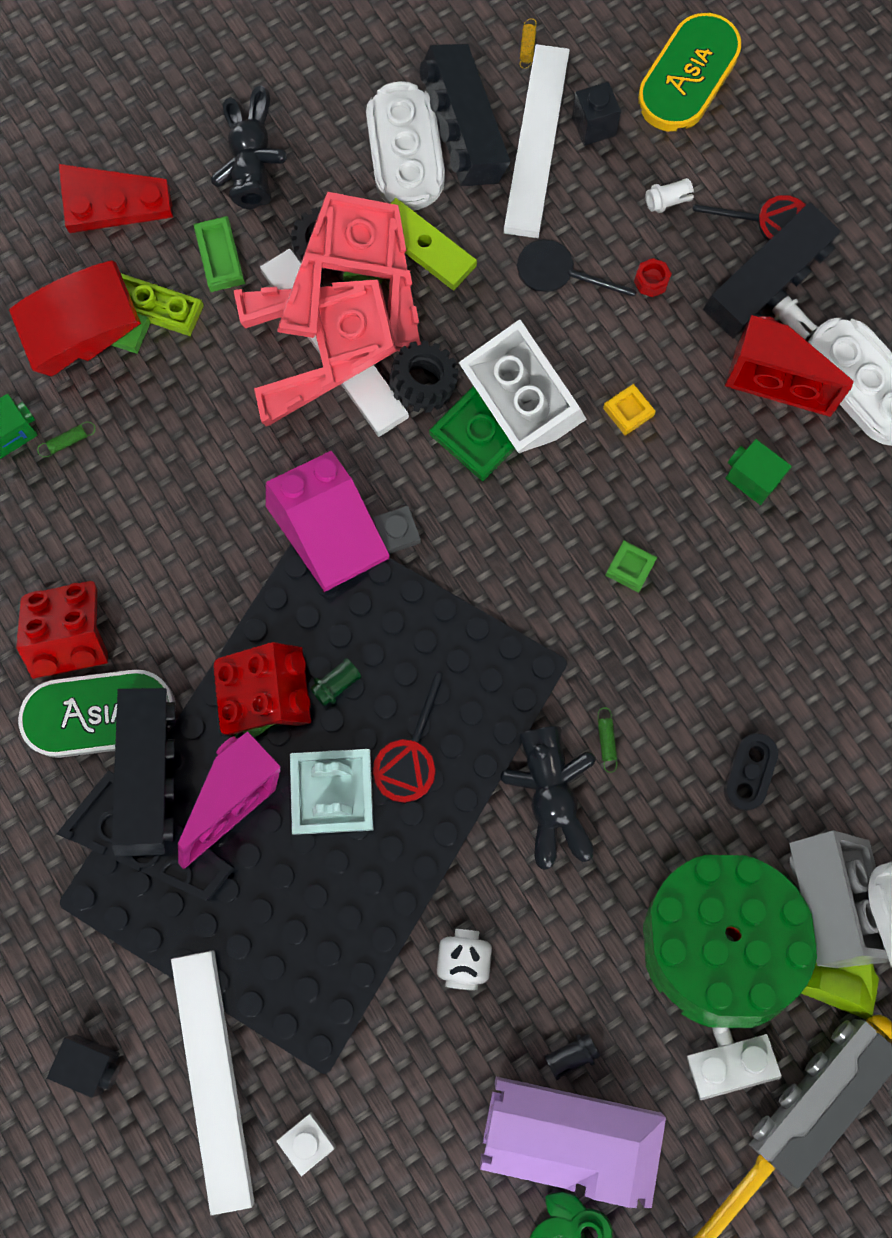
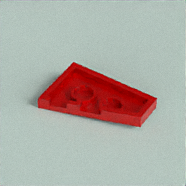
M59 164L65 227L69 233L173 218L170 187L167 179Z

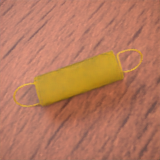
M523 25L520 67L522 61L523 63L531 62L532 64L536 25Z

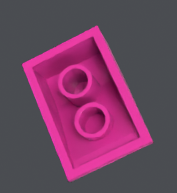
M332 451L266 482V508L324 592L389 559L390 555L352 478Z
M248 731L239 739L235 736L229 738L216 751L218 756L213 762L178 842V864L183 869L276 791L281 766Z

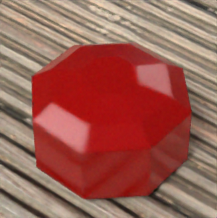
M651 258L640 263L634 283L641 294L655 297L665 293L672 273L666 262Z

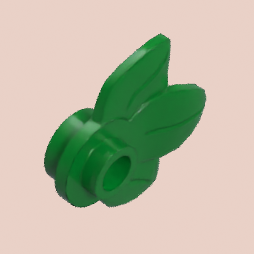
M555 1192L545 1197L547 1210L551 1217L537 1225L530 1238H587L584 1235L583 1228L592 1227L596 1230L598 1238H612L613 1230L609 1219L602 1212L596 1209H586L579 1198L572 1193Z

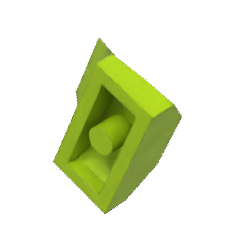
M816 963L812 977L801 994L867 1019L873 1016L879 977L874 971V964L831 968L817 966Z

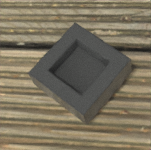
M409 506L373 517L375 527L389 554L421 544V539Z

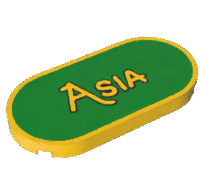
M698 13L687 17L677 26L640 85L638 103L642 109L641 113L644 119L649 124L669 132L677 131L678 128L686 127V129L690 128L700 121L738 60L741 50V37L734 24L717 14Z

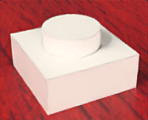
M312 1112L277 1140V1143L301 1176L336 1148L335 1143Z

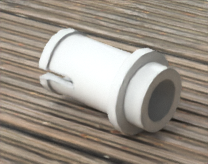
M684 178L681 181L664 186L659 184L652 185L651 189L646 191V203L649 210L662 213L666 207L692 201L694 195H687V193L694 192L692 183L688 178Z
M787 296L772 310L775 315L774 319L790 326L806 340V337L812 335L818 327L797 306L799 301L797 299L792 300Z

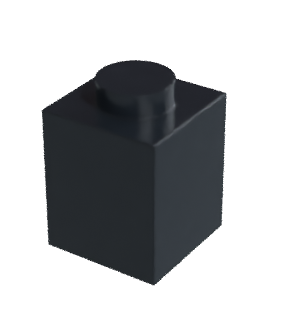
M609 81L576 91L572 119L583 145L586 146L616 136L621 109Z
M77 1034L64 1037L46 1079L93 1098L102 1094L105 1089L109 1091L113 1086L120 1070V1066L116 1065L120 1053Z

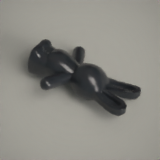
M261 85L256 86L252 91L247 120L242 105L232 97L226 98L224 101L223 112L230 127L228 143L235 157L217 170L211 177V183L216 187L224 185L232 178L233 187L229 191V197L239 207L250 210L260 205H266L272 200L264 163L282 164L287 160L285 150L267 148L268 133L264 123L271 99L268 90Z
M549 726L521 733L520 739L526 754L530 773L505 769L500 775L501 781L504 784L536 790L531 804L533 815L538 823L534 857L538 867L543 870L553 867L556 861L558 827L562 828L568 846L578 860L587 862L594 856L593 844L577 818L578 803L576 795L567 783L595 764L596 758L593 753L584 752L565 765V756L562 749V729L559 726Z

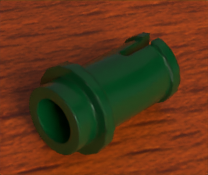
M345 658L341 664L322 679L315 678V684L310 689L323 706L329 702L334 704L336 702L335 697L362 677L353 663Z

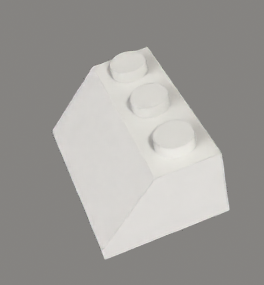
M520 319L459 362L518 453L556 441L587 420L581 408Z

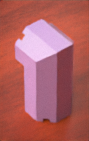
M496 1076L495 1089L501 1091V1093L492 1092L483 1139L486 1147L484 1154L481 1153L480 1170L560 1187L573 1192L576 1190V1184H580L586 1187L585 1197L628 1208H637L639 1199L644 1208H652L666 1117L661 1112Z

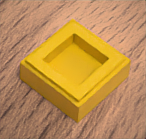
M634 384L608 400L603 406V409L624 436L654 417L656 412Z

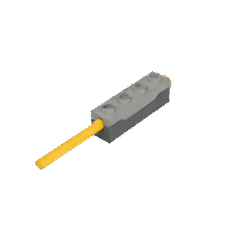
M873 1015L867 1018L866 1021L853 1018L851 1022L846 1020L838 1026L831 1037L834 1040L833 1044L825 1053H817L808 1062L805 1068L808 1074L798 1086L794 1083L783 1092L779 1098L781 1106L771 1118L765 1116L754 1127L752 1131L754 1139L749 1143L759 1154L754 1167L694 1238H717L774 1170L795 1188L798 1189L891 1076L892 1045L890 1043H892V1021L883 1015Z

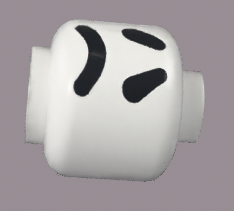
M455 929V937L443 938L439 944L437 975L441 979L446 980L445 987L478 990V984H483L489 979L492 946L487 941L479 940V931Z

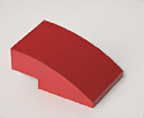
M112 260L60 278L40 288L9 308L32 371L51 377L78 358L85 361L91 360L141 324L117 263Z

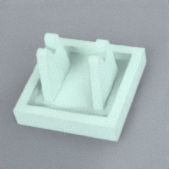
M370 749L290 753L292 834L374 830Z

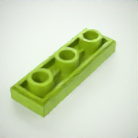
M395 198L390 204L399 206L406 245L405 254L454 291L477 267V260Z
M121 273L137 314L147 316L151 324L191 336L204 307L202 300Z

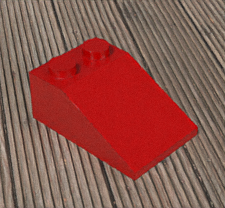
M751 315L735 349L725 387L831 417L851 390L854 381L790 326L778 323L777 320L771 317Z

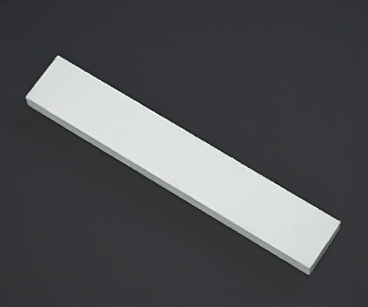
M538 44L535 46L504 234L539 238L570 49Z
M288 249L260 266V269L271 287H277L279 290L292 289L301 263L291 249ZM316 335L314 338L308 337L320 354ZM374 365L341 384L378 437L409 418L408 412L401 402L394 398V392L390 390L389 385Z
M215 951L175 957L171 959L210 1215L252 1208L255 1204Z

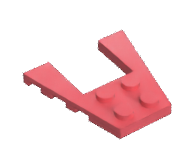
M327 192L277 332L310 338L315 337L317 334L321 270L326 268L389 279L387 313L396 350L400 352L402 347L406 346L408 348L409 344L415 341L418 346L421 344L417 326L419 319L417 307L413 304L411 292L412 279L410 271L407 270L405 259L406 245L398 205Z
M378 280L332 283V286L320 287L316 338L323 367L254 388L260 419L266 427L397 352L382 288ZM277 287L261 288V291L244 292L242 289L234 290L240 323L244 328H249L282 317L292 289L279 290Z

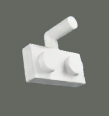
M712 1027L718 1048L687 1056L700 1100L781 1078V1073L767 1034L734 1043L729 1028Z

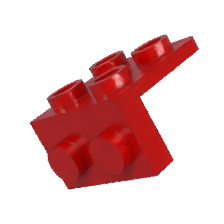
M93 581L73 583L43 591H34L21 598L16 648L32 679L108 663V651L97 628L98 589Z
M271 642L215 660L214 676L220 731L223 734L232 735L271 724L301 726L311 723L310 698L307 692L305 675L306 662L302 647Z

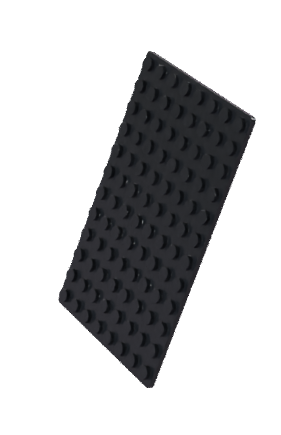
M290 544L216 658L218 659L271 642L302 647L306 662L307 692L310 698L311 723L301 726L274 724L263 733H260V735L254 737L281 768L276 791L209 847L210 850L232 866L234 870L210 901H205L92 850L61 897L60 906L71 915L173 980L171 959L214 950L224 1012L316 1071L326 1074L331 1071L499 784L502 771L508 768L522 744L520 734L531 729L565 671L567 661L562 656L391 558L324 592L295 548ZM345 658L349 659L357 668L362 678L335 697L336 702L334 704L329 702L323 706L310 689L315 684L314 679H322L341 664ZM214 663L175 721V726H172L168 732L167 739H175V763H167V777H174V802H166V815L169 817L173 816V820L183 828L187 824L213 762L218 756L216 751L229 738L236 735V738L239 739L244 734L240 732L237 735H227L220 731ZM440 671L443 673V677L419 744L424 746L433 757L436 768L434 782L429 791L418 800L407 803L393 801L384 796L375 784L373 776L374 761L380 750L390 742L402 739L412 740L436 672ZM370 749L374 830L292 834L290 753Z

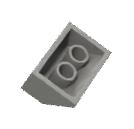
M832 830L789 843L792 853L790 866L793 874L798 879L801 895L812 913L817 950V966L842 968L889 962L868 897L869 879L871 873L876 868L870 841Z

